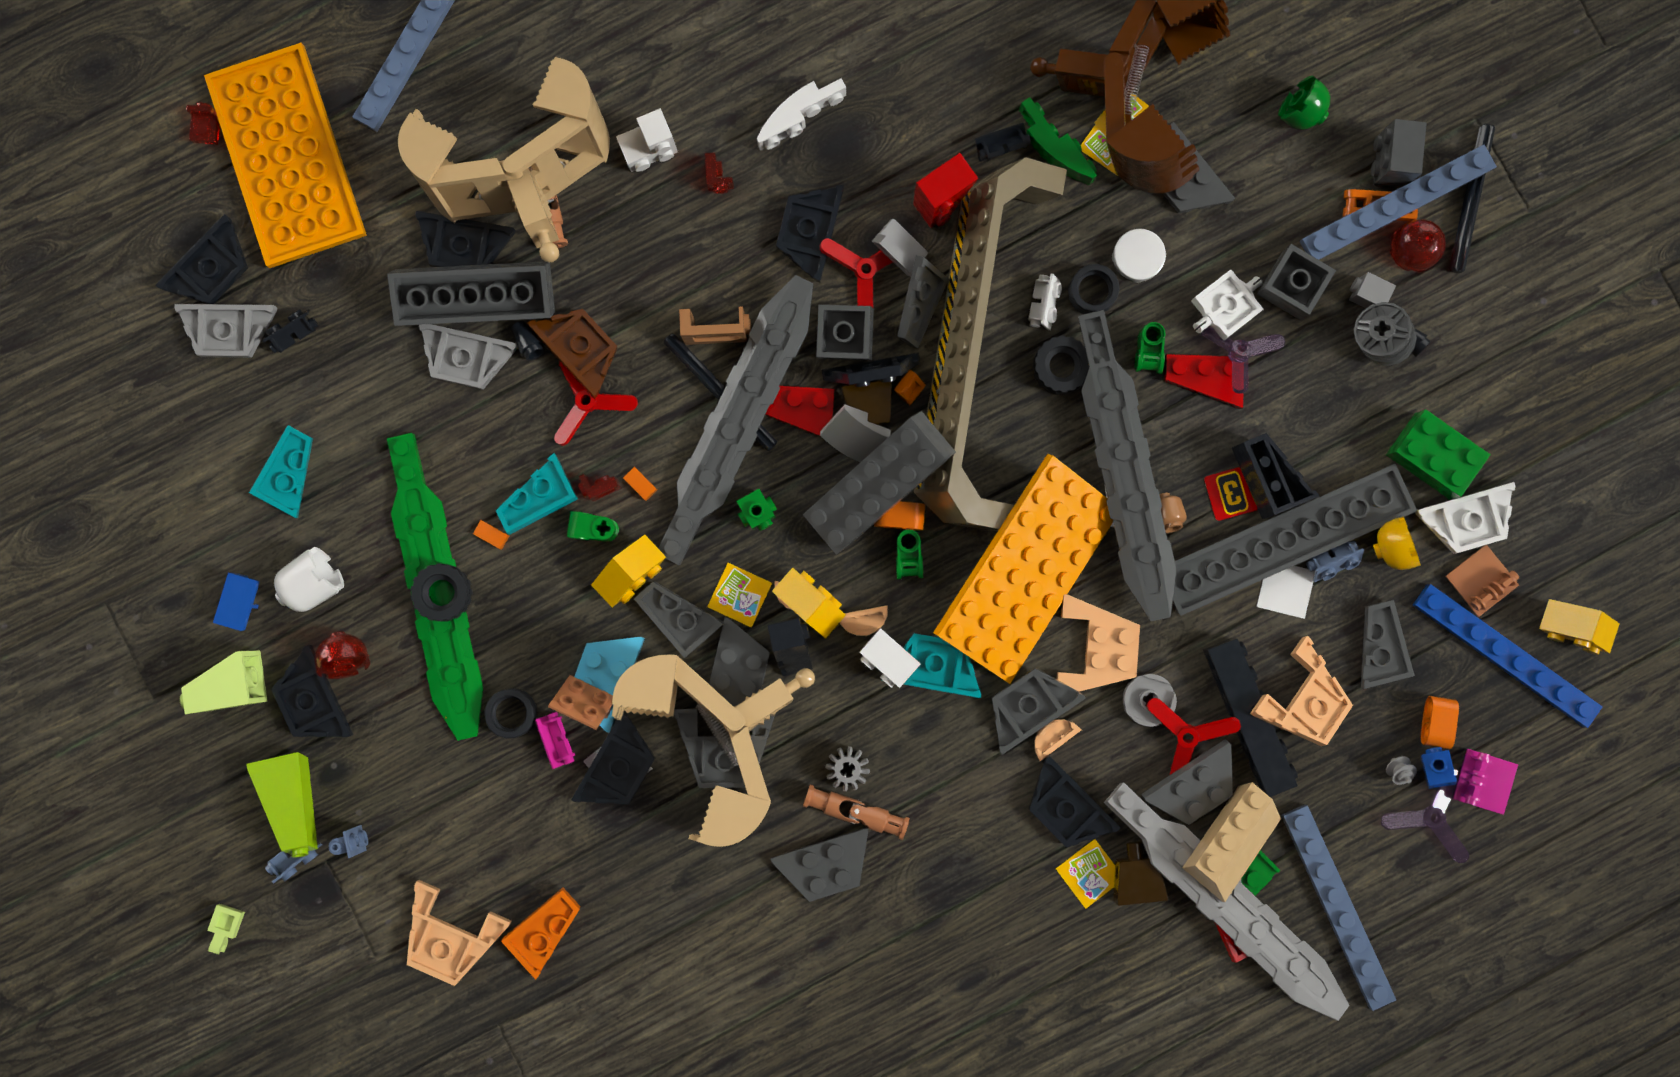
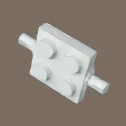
M1229 270L1194 297L1191 302L1203 316V318L1193 324L1194 330L1202 324L1196 330L1197 333H1201L1210 325L1223 341L1263 310L1253 294V291L1262 285L1261 280L1253 285L1260 278L1255 276L1248 283H1244L1238 279L1232 270Z

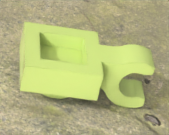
M223 904L216 905L207 930L215 933L208 949L209 952L216 954L225 952L228 937L233 939L237 936L245 913L244 911Z

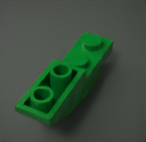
M1030 97L1023 101L1019 112L1030 126L1026 132L1031 140L1030 145L1049 164L1067 169V176L1087 185L1092 184L1097 176V170L1090 159L1086 160L1081 153L1082 148L1075 138L1072 139L1068 133L1059 139L1058 130L1052 123L1049 124L1046 121L1040 104L1038 102L1034 103Z

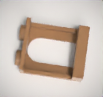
M743 306L739 307V324L695 326V318L691 310L679 309L680 336L685 345L747 342V335L751 331V319H749V314H745Z

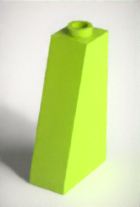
M296 752L248 763L247 770L281 851L296 858L309 855L308 851L318 849L308 757Z

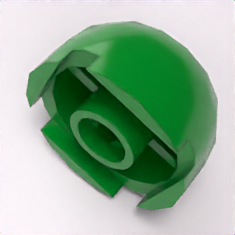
M1312 75L1296 85L1300 89L1294 95L1290 92L1279 109L1278 115L1281 117L1280 119L1294 129L1304 130L1312 128L1316 124L1320 125L1329 115L1330 93L1328 88Z

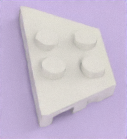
M1508 483L1422 508L1415 513L1453 554L1507 539L1508 519L1512 511L1510 501L1512 491H1515V483Z

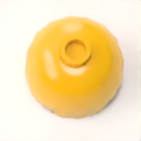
M1404 516L1386 522L1377 533L1378 543L1373 545L1377 558H1383L1388 566L1398 570L1421 566Z

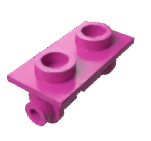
M557 712L535 720L552 769L574 762L573 756H575L565 736L566 732L561 721L562 716H558Z

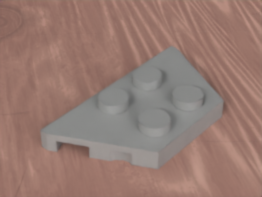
M175 304L174 307L176 312L180 314L185 325L183 326L185 332L191 338L192 347L199 357L252 358L277 312V307L274 305Z
M433 324L419 325L425 343V354L429 361L430 375L438 380L484 389L518 349L516 343Z

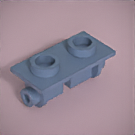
M1349 541L1330 550L1334 555L1333 558L1330 557L1327 551L1310 558L1306 565L1310 571H1315L1314 583L1321 579L1324 581L1329 580L1337 572L1345 568L1351 570L1358 566L1364 549L1358 550L1356 542Z
M362 825L343 831V837L333 839L329 843V851L334 855L347 853L348 858L367 851L368 837L366 831L362 830Z
M315 850L308 851L309 855L294 858L281 851L268 861L265 869L269 874L277 876L272 881L273 884L280 878L285 882L297 872L295 866L300 862L306 865L318 855Z

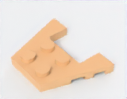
M1064 594L1061 618L1088 620L1084 674L1057 672V680L1077 691H1083L1137 677L1140 625Z
M1305 636L1301 638L1290 655L1306 668L1310 674L1288 707L1284 709L1270 695L1265 694L1262 695L1250 714L1319 746H1325L1329 743L1353 705L1336 678L1331 677L1325 668L1326 662L1321 655L1318 656L1313 649L1312 644L1314 643L1311 638Z
M418 880L414 887L415 900L412 906L413 919L409 936L407 965L455 986L509 927L512 921L490 911L479 935L476 936L431 916L430 912L440 889Z

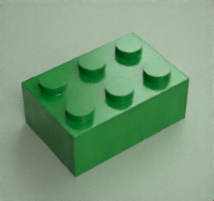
M1426 409L1412 416L1386 454V456L1449 500L1462 497L1491 455Z

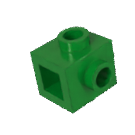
M760 489L737 501L742 510L738 515L745 527L750 525L753 530L758 528L759 531H762L773 524L771 520L776 518L773 512L777 508L770 496L765 498ZM756 508L762 509L760 515L756 516L753 514Z

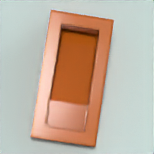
M636 467L623 477L645 501L657 491Z
M480 520L473 533L501 550L510 536L483 520Z

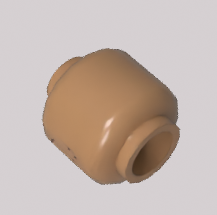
M1170 493L1159 494L1162 503L1161 514L1166 533L1181 529L1187 519L1181 498L1170 496Z

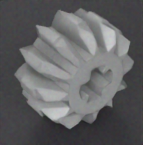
M848 746L847 755H844L840 747L837 749L839 758L834 754L829 755V758L835 764H826V769L834 770V772L827 775V779L837 777L833 783L835 788L839 786L840 782H844L843 791L848 790V783H851L852 788L857 790L856 780L863 784L866 783V779L860 773H870V769L861 768V766L869 761L867 758L858 761L862 755L861 750H858L852 756V746ZM849 762V765L852 763L855 766L852 769L851 775H846V772L843 774L840 771L843 769V763Z

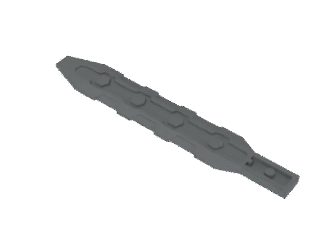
M795 275L761 309L749 333L750 338L737 365L733 366L726 380L727 385L714 412L710 413L703 429L705 431L692 457L687 460L677 481L678 509L658 548L666 556L665 559L681 565L703 518L724 505L735 482L734 477L747 451L751 450L757 437L756 432L769 406L774 403L780 390L779 385L808 333L813 283Z
M1104 310L1078 316V321L1089 365L1082 388V396L1086 414L1090 418L1096 444L1095 454L1105 483L1108 497L1106 502L1110 519H1113L1120 549L1118 555L1124 581L1150 621L1170 618L1176 565L1170 540H1167L1161 514L1162 503L1159 490L1156 489L1153 479L1147 438H1144L1134 381L1115 360Z

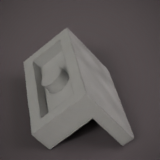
M890 219L872 240L892 262L910 277L916 255L925 258L928 254L895 219Z

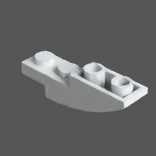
M842 78L819 90L813 81L787 98L762 127L757 137L760 151L764 148L769 150L780 144V140L788 136L790 138L798 136L806 128L805 116L813 117L821 111V108L829 104L834 106L843 101L846 96V86Z

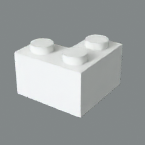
M661 108L636 118L640 127L616 136L631 172L634 170L637 172L646 170L650 167L651 163L658 160L660 162L667 161L673 158L675 153H678Z
M881 628L859 651L863 655L860 660L871 670L874 667L878 668L883 673L880 678L891 688L895 684L900 688L920 666V663Z

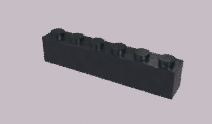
M1230 638L1203 649L1229 716L1235 717L1240 721L1241 728L1236 733L1258 787L1269 797L1297 787L1295 779L1298 778L1294 766L1287 761L1285 756L1288 753L1287 747L1282 739H1278L1275 731L1278 727L1250 714L1259 699L1265 694L1262 690H1258L1255 682L1258 680L1254 668L1247 663L1245 656L1248 653L1243 642H1239L1237 638Z

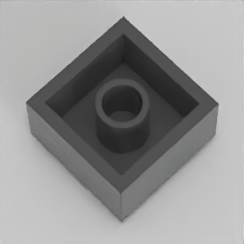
M1395 119L1375 137L1373 150L1376 151V160H1374L1371 167V176H1374L1373 185L1401 188L1422 174L1427 122Z
M1290 244L1282 251L1257 295L1295 318L1303 320L1311 314L1336 270Z
M818 305L816 357L820 359L872 361L874 309L871 306Z

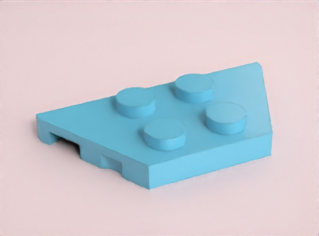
M634 637L586 643L574 677L613 695L614 688L621 675L636 663L645 638ZM613 705L610 708L611 711L608 718H604L600 724L608 733L615 722V718L612 717Z

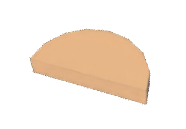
M888 605L845 613L846 616L842 619L840 625L847 632L856 636H867L875 633L884 625L887 618Z
M1057 719L1038 730L1034 740V747L1039 761L1080 732L1081 729L1073 722Z

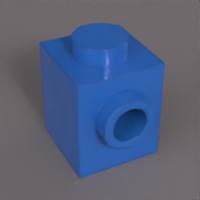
M1442 747L1425 750L1426 754L1421 755V761L1428 789L1455 785L1457 779L1449 750L1442 751Z

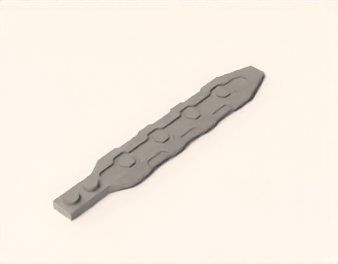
M1124 782L1119 783L1104 803L1142 839L1151 864L1170 883L1174 882L1196 904V908L1209 920H1213L1234 940V944L1247 957L1255 960L1273 978V982L1294 1002L1339 1021L1349 1007V1003L1326 961L1305 941H1301L1279 920V916L1267 904L1260 902L1241 883V879L1226 902H1222L1187 873L1182 867L1200 843V840L1185 825L1161 819Z

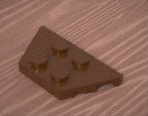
M584 309L571 311L565 315H553L550 319L528 322V327L595 399L616 354L617 345Z

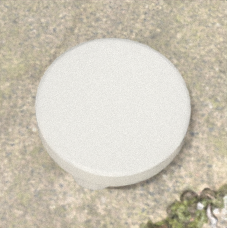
M1134 229L1126 232L1116 243L1112 254V261L1118 272L1135 283L1153 278L1163 267L1166 258V251L1162 240L1155 233L1146 229Z

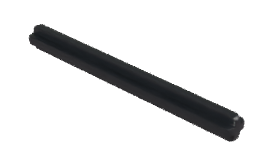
M1483 124L1479 127L1475 149L1485 144L1490 154L1495 133L1494 125ZM1486 174L1467 183L1449 266L1451 272L1462 273L1465 271Z
M672 333L666 337L664 344L720 400L725 386L675 334ZM760 424L756 432V440L765 450L770 451L775 447L777 441Z

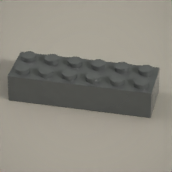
M549 262L395 269L387 274L394 326L551 318L555 313Z
M921 411L909 418L809 508L803 516L837 555L937 470L956 451Z

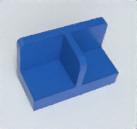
M228 573L213 623L244 631L251 609H258L259 604L254 603L259 581L247 578L248 576L242 574Z

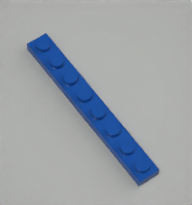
M1427 584L1413 603L1415 608L1583 728H1588L1602 709L1600 704L1433 585Z

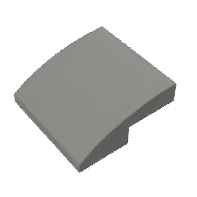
M844 405L820 431V436L844 455L862 462L890 436L891 430L868 422L867 412Z

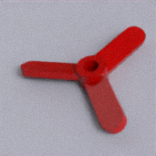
M824 239L819 246L821 252L855 273L857 277L858 306H871L874 309L873 276L877 271L891 264L892 261L881 250L869 258L863 259L835 241ZM863 264L867 265L869 268V272L867 274L863 273L861 270Z
M559 361V366L575 395V405L554 436L557 444L564 446L569 443L588 412L593 410L632 411L638 406V400L633 395L598 393V396L594 399ZM590 397V403L583 405V399Z
M1152 698L1147 702L1148 711L1178 738L1170 775L1191 762L1194 747L1198 742L1236 733L1241 728L1239 719L1235 717L1193 726L1186 724L1160 699ZM1186 733H1190L1193 735V738L1185 739L1183 736Z

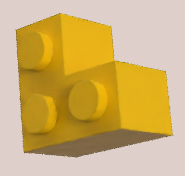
M644 535L613 557L591 586L612 608L620 601L625 604L635 595L632 590L636 591L646 582L645 578L647 576L652 579L661 571L662 568L659 565L666 556Z
M792 568L772 592L826 639L846 616L839 609L842 604L821 585L818 589L812 585L815 580L805 571L799 574Z
M1549 599L1539 629L1547 633V638L1558 642H1564V639L1573 640V644L1583 647V651L1599 655L1600 651L1611 652L1619 623L1603 611Z

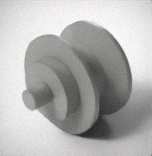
M1401 756L1391 759V762L1386 767V773L1392 776V781L1395 784L1401 785L1411 783L1417 773V769L1414 765H1411L1408 757Z

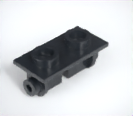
M1024 122L975 138L980 162L984 160L990 161V158L1020 148L1026 149L1031 144L1030 137L1025 131Z
M299 309L287 317L289 322L282 326L276 323L265 331L267 336L262 341L270 340L272 342L269 344L270 349L274 353L278 351L281 353L296 343L291 336L293 332L301 340L316 331L315 328L319 325L313 317L310 319L307 317L310 312L309 309L304 312Z

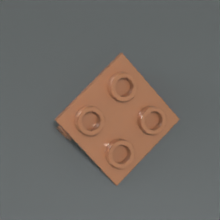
M1488 545L1481 547L1445 576L1477 617H1480L1519 586L1517 583L1519 579L1518 574L1513 570L1508 572Z
M570 675L548 707L597 730L604 718L607 719L610 714L613 695Z

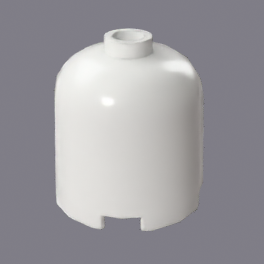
M313 547L311 550L303 552L276 574L274 579L275 596L281 605L287 606L296 612L311 610L337 594L339 590L344 588V580L339 569L333 571L332 567L328 564L331 558L321 549Z

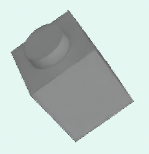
M1367 272L1360 278L1357 277L1352 283L1350 291L1353 293L1349 301L1364 308L1381 302L1388 303L1396 285Z

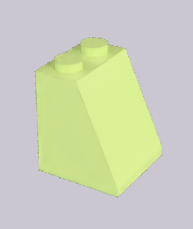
M260 650L235 652L181 688L180 704L185 714L268 702Z

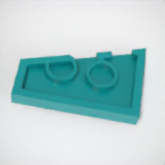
M288 425L249 493L298 518L313 438Z
M555 453L548 458L549 461L540 470L537 469L531 475V479L520 489H517L496 510L508 535L578 500Z

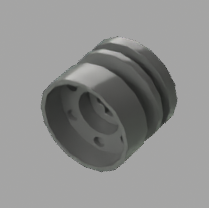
M1381 302L1369 306L1361 312L1354 327L1355 340L1368 360L1377 365L1390 366L1399 364L1408 358L1415 348L1417 339L1415 327L1406 311L1394 303ZM1383 327H1387L1388 330L1385 331V335L1381 336L1379 332H1382Z

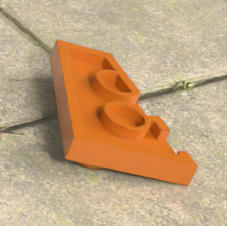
M561 888L504 936L501 942L536 980L580 910V906L564 888Z

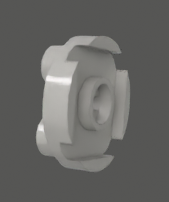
M1144 674L1133 678L1127 684L1123 693L1124 711L1134 722L1143 726L1154 727L1161 724V722L1148 711L1143 697L1148 696L1151 692L1153 693V698L1160 699L1173 712L1176 709L1177 697L1171 684L1165 678L1155 674Z

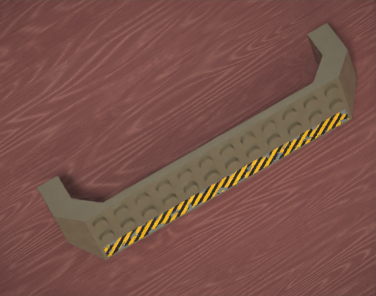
M1027 157L1002 167L977 182L961 201L926 415L956 453L914 489V493L944 523L983 531H998L1014 506L1012 504L982 499L962 468L1003 205L1013 198L1033 204H1040L1063 195L1067 169Z

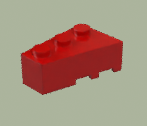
M959 153L916 182L913 204L930 228L935 225L940 227L951 219L950 215L978 180V177L962 154Z

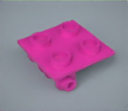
M1467 749L1452 799L1504 815L1518 764L1490 756L1486 753Z

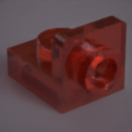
M197 102L195 105H186V111L191 114L189 140L192 143L218 145L220 123L212 105Z
M705 153L706 180L709 191L723 194L729 192L730 189H734L732 177L718 178L723 177L722 161H717L716 153Z
M585 474L579 476L581 483L578 486L584 498L589 497L592 501L622 489L618 479L614 476L611 478L609 475L603 476L594 481L596 484L592 486L588 476Z

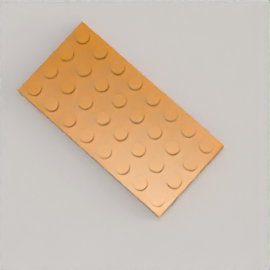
M302 43L204 75L253 228L268 268H273L367 236L305 46Z
M1047 454L933 633L1011 684L1063 602L1064 595L1068 594L1112 525L1113 519H1110L1106 502L1108 498L1056 457Z

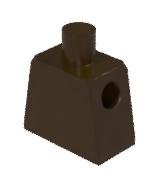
M871 382L870 385L855 387V385L842 386V394L846 405L867 412L868 422L879 426L890 425L891 382Z
M1142 842L1126 843L1128 858H1118L1115 861L1114 902L1118 906L1168 901L1162 875L1151 864L1149 856H1144Z

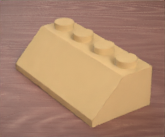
M1253 782L1238 786L1233 796L1228 800L1182 867L1222 902H1226L1281 820L1273 799Z

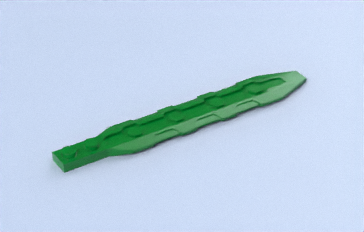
M414 433L387 438L398 487L391 516L396 538L399 539L405 564L404 575L408 589H411V586H413V580L418 576V572L426 569L429 565L447 564L457 567L455 559H452L446 528L448 526L443 504L425 483ZM438 580L431 585L429 597L436 605H447L454 597V588L450 582ZM415 610L417 618L415 625L418 638L422 641L428 668L426 674L432 700L458 741L476 737L479 730L483 683L478 661L474 658L468 631L470 625L467 611L451 621H432L427 617L421 616L420 612Z

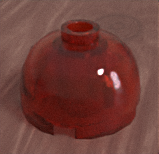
M1426 219L1411 220L1400 226L1392 235V249L1390 252L1395 263L1406 271H1425L1435 265L1444 254L1446 247L1445 235L1441 228L1433 221Z
M342 631L334 632L330 637L323 640L315 653L316 673L320 677H322V673L327 674L328 679L355 676L359 674L356 669L364 666L366 670L371 664L369 653L363 641L356 636Z

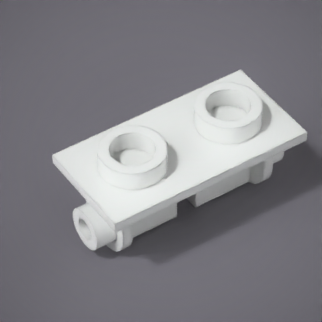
M1050 274V279L1047 275H1039V279L1035 281L1033 298L1041 299V303H1031L1028 320L1032 327H1040V324H1042L1047 330L1051 331L1052 323L1056 321V299L1061 295L1062 286L1060 280L1054 274Z

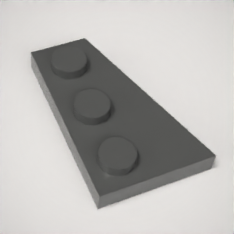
M1394 600L1365 606L1361 689L1415 676Z

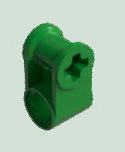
M1150 322L1139 331L1134 361L1135 372H1140L1141 369L1154 370L1159 374L1163 372L1166 334L1164 327L1160 323ZM1147 329H1152L1156 332L1157 340L1155 342L1147 339Z
M570 511L567 531L568 538L605 542L613 541L617 538L619 526L614 520L604 516ZM607 525L611 529L610 532L607 531L604 534L600 529Z
M904 530L899 533L896 540L897 580L908 576H918L921 579L923 578V559L920 536L913 530ZM905 534H911L915 538V545L911 549H906L901 544V538ZM915 566V568L904 569L903 567Z

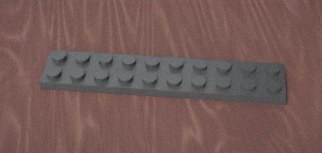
M1396 464L1385 467L1175 560L1176 577L1172 604L1177 615L1182 616L1376 530L1392 519L1405 517L1416 512L1417 509Z

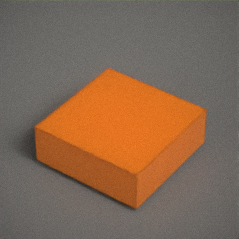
M909 370L895 387L894 391L905 403L911 405L926 385L915 372Z

